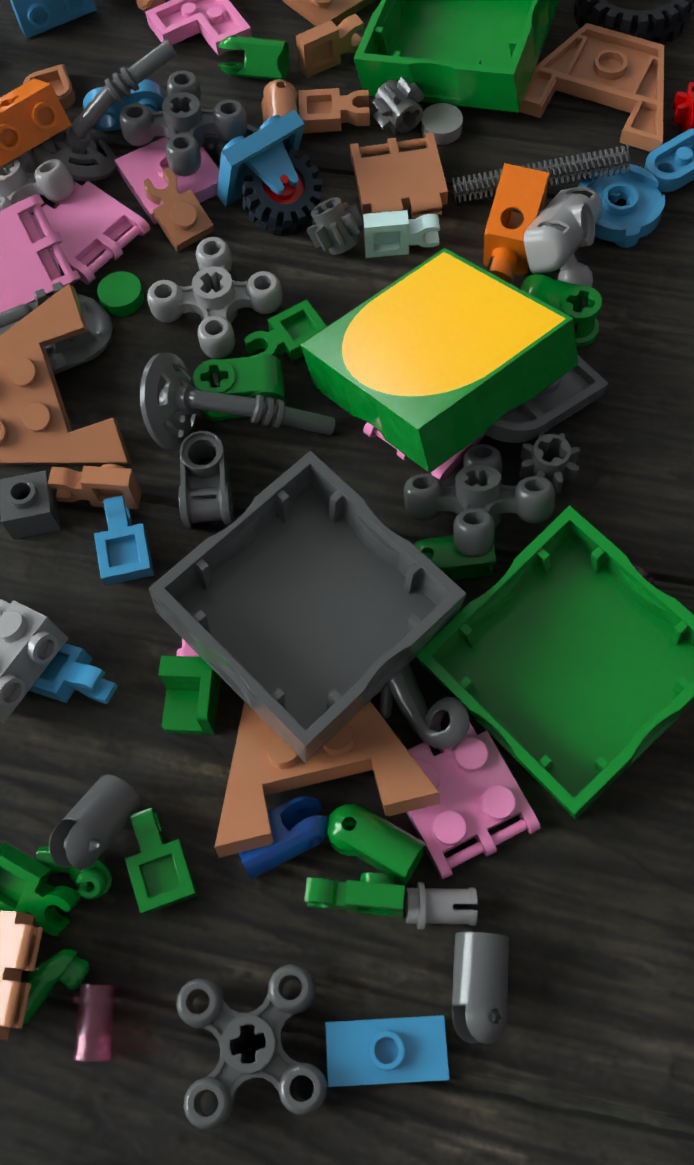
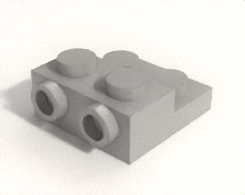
M0 599V722L5 723L69 638L47 616L14 600L10 604Z

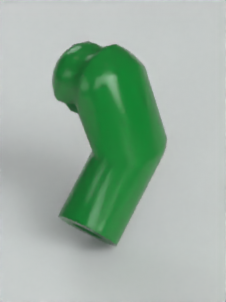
M49 846L38 847L36 861L52 869L50 874L67 873L79 888L77 892L81 897L93 900L108 892L111 886L112 875L110 867L101 857L90 868L84 870L74 867L62 868L53 861L49 852Z
M63 949L35 967L34 971L27 973L22 983H30L31 989L23 1024L31 1021L58 981L68 990H76L90 970V964L85 959L76 956L78 951Z

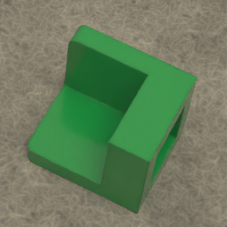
M161 655L158 676L166 688L162 719L164 731L166 733L215 735L221 677L201 657Z

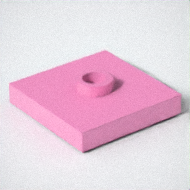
M163 137L114 160L119 174L153 225L158 223L154 218L153 209L161 205L155 204L147 198L144 191V180L149 178L152 185L157 189H164L168 186L163 178V169L169 168L166 157L167 137ZM203 146L200 148L201 165L199 170L191 176L175 174L179 195L191 189L199 203L217 195L219 168Z

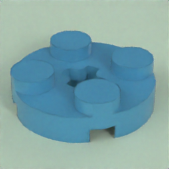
M630 164L631 172H629L628 167L626 173H623L621 168V174H618L617 169H615V175H612L610 170V176H607L604 171V177H601L599 172V178H595L593 173V179L591 180L588 174V179L585 181L583 177L578 187H589L595 190L603 202L602 215L595 224V237L614 242L623 248L635 246L639 238L650 234L659 224L665 206V195L662 196L658 190L660 182L646 169ZM619 199L627 201L626 206H617L611 202L616 203Z

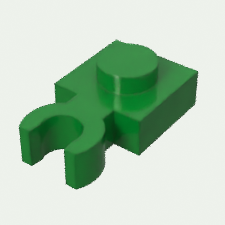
M306 299L268 319L269 332L256 331L246 336L244 339L245 348L248 354L258 349H265L266 351L259 354H269L277 358L286 353L293 362L304 356L300 345L327 326Z
M4 842L0 845V911H15L34 915L37 924L43 928L44 932L53 936H59L69 926L71 920L59 914L55 906L69 912L79 903L81 896L68 886L52 887L47 884L46 881L52 869Z
M361 873L360 881L347 880V883L323 878H307L304 901L307 902V907L342 909L346 910L347 913L403 918L405 885H395V877L382 873Z

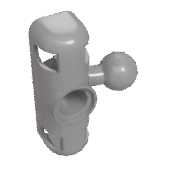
M574 187L561 190L546 208L539 212L537 218L526 229L524 233V246L529 267L533 274L560 269L557 280L592 287V271L587 265L577 262L574 253L578 247L593 244L595 224L599 221L603 212V202L595 190L589 187Z

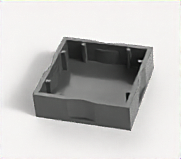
M311 450L258 494L247 510L235 522L204 540L149 587L156 612L305 763L416 657V654L460 612L466 593L410 541L386 527L373 514L365 500Z

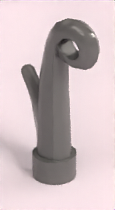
M410 663L379 692L380 715L384 719L390 718L394 697L412 730L423 742L433 748L449 749L459 744L466 736L469 729V715L464 704L455 697H444L429 709ZM448 712L450 724L445 730H441L442 718Z

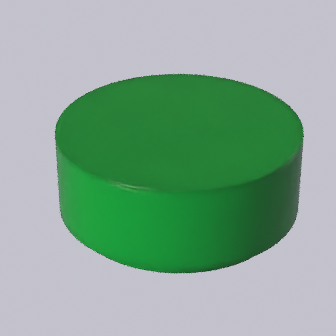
M125 271L111 273L104 277L98 285L97 294L100 303L110 315L118 317L128 316L136 312L144 302V292L141 283L132 273Z

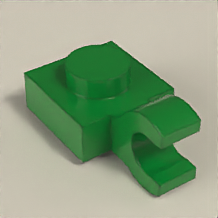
M152 808L130 815L141 853L127 857L125 861L140 913L147 915L198 896L183 843L177 839L165 844L159 816L153 812Z

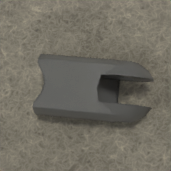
M102 775L50 835L49 852L53 861L62 868L74 867L80 870L90 868L130 821V815L140 809L141 801L135 790L117 776Z
M483 932L455 933L452 1023L457 1035L463 1041L470 1044L480 1042L484 1044L495 1043L506 1030L508 1021V936Z

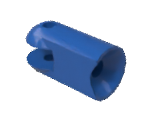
M299 796L268 811L274 843L269 846L238 853L250 880L316 847L327 837L328 817L318 815L321 810V803L318 799L310 796Z

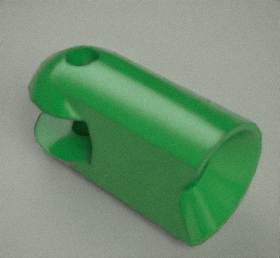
M228 36L218 45L219 48L244 50V63H218L220 69L229 76L272 81L287 79L290 50L286 40Z
M453 535L426 538L413 544L451 580L494 576L492 565L496 563L494 545L492 550L486 555L468 557L456 549Z
M344 804L336 808L330 814L327 821L328 839L337 852L346 856H356L381 872L395 877L396 881L405 886L415 872L426 849L427 843L356 804Z

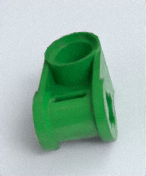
M539 274L530 275L524 280L521 290L574 319V325L577 323V334H575L576 347L588 346L596 340L599 333V323L596 317L601 311L602 297L595 288L588 285H576ZM585 298L586 307L582 310V299Z
M257 354L242 358L211 359L198 365L194 371L193 381L196 390L255 398L259 394L263 395L264 401L267 397L273 398L274 403L280 399L284 401L286 406L282 364L273 355ZM213 372L217 373L219 383L214 384ZM200 410L205 418L212 421L244 417Z

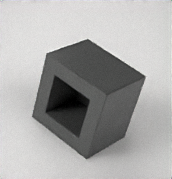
M46 470L0 479L1 523L13 540L61 530L58 501L55 497L57 490L49 487V475Z

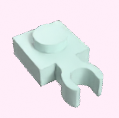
M407 210L363 214L366 258L409 254V245L435 247L440 243L438 235L440 224L437 214H424L416 219H408Z

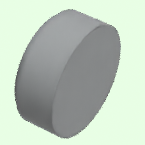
M448 103L433 104L423 112L421 133L424 137V133L433 132L437 145L450 144L461 136L463 115L454 105Z

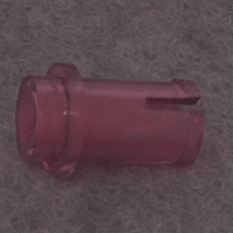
M80 985L79 997H73V1003L79 1004L73 1061H111L112 1054H110L114 1004H120L121 1002L120 997H115L116 985Z

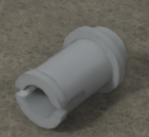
M418 882L417 888H406V924H417L418 930H424L425 924H469V926H476L478 910L453 908L454 904H478L475 887H469L468 889L425 888L424 882Z

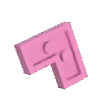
M170 0L145 11L148 25L161 43L168 39L170 44L173 45L201 33L219 56L232 51L218 47L224 38L228 36L252 37L251 27L229 0Z

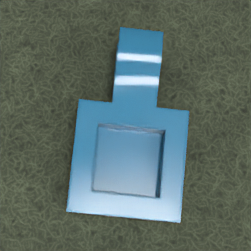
M123 495L103 499L108 531L94 533L101 580L107 586L153 576L154 570L148 536L143 523L132 525L130 510L128 506L125 507Z
M65 643L29 691L67 703L73 691L77 690L95 701L108 704L118 685L103 679L102 677L105 672L102 669L89 665L93 658L83 648Z

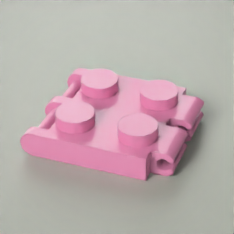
M74 181L75 187L72 194L65 199L52 201L56 203L54 205L55 209L47 204L41 208L53 232H59L63 240L60 246L72 271L77 270L81 277L80 280L89 285L95 279L94 273L111 258L117 260L123 255L122 248L138 234L144 236L150 231V226L144 218L89 181L83 186ZM33 214L32 217L38 223L42 237H46L35 214ZM50 248L49 251L54 261L59 264L52 248Z
M40 194L32 195L0 211V313L18 305L34 301L35 291L44 289L46 295L49 296L55 293L52 287L53 284L61 282L66 286L68 283L73 284L81 279L77 270L72 271L60 246L63 240L59 232H53L41 208L44 202ZM31 210H33L46 237H42L39 225L30 213ZM50 248H52L59 265L54 261L49 251ZM60 267L64 273L63 276L61 275Z
M470 722L464 739L449 749L438 748L441 753L436 756L433 755L430 747L425 742L408 750L440 794V804L406 813L420 840L427 843L426 851L442 880L453 875L452 868L482 852L486 857L497 852L496 845L525 830L532 834L541 829L535 813L488 731L486 730L477 735ZM517 815L521 819L492 835L488 832V830ZM474 837L477 840V843L448 858H445L443 854Z

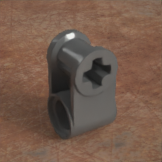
M209 431L191 433L183 440L179 451L181 485L179 486L178 498L182 526L184 529L192 528L194 523L223 521L225 525H231L234 522L233 496L230 485V469L222 441L216 434ZM214 458L209 464L196 465L202 459Z

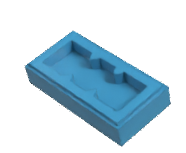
M444 1015L325 1022L328 1087L449 1080Z

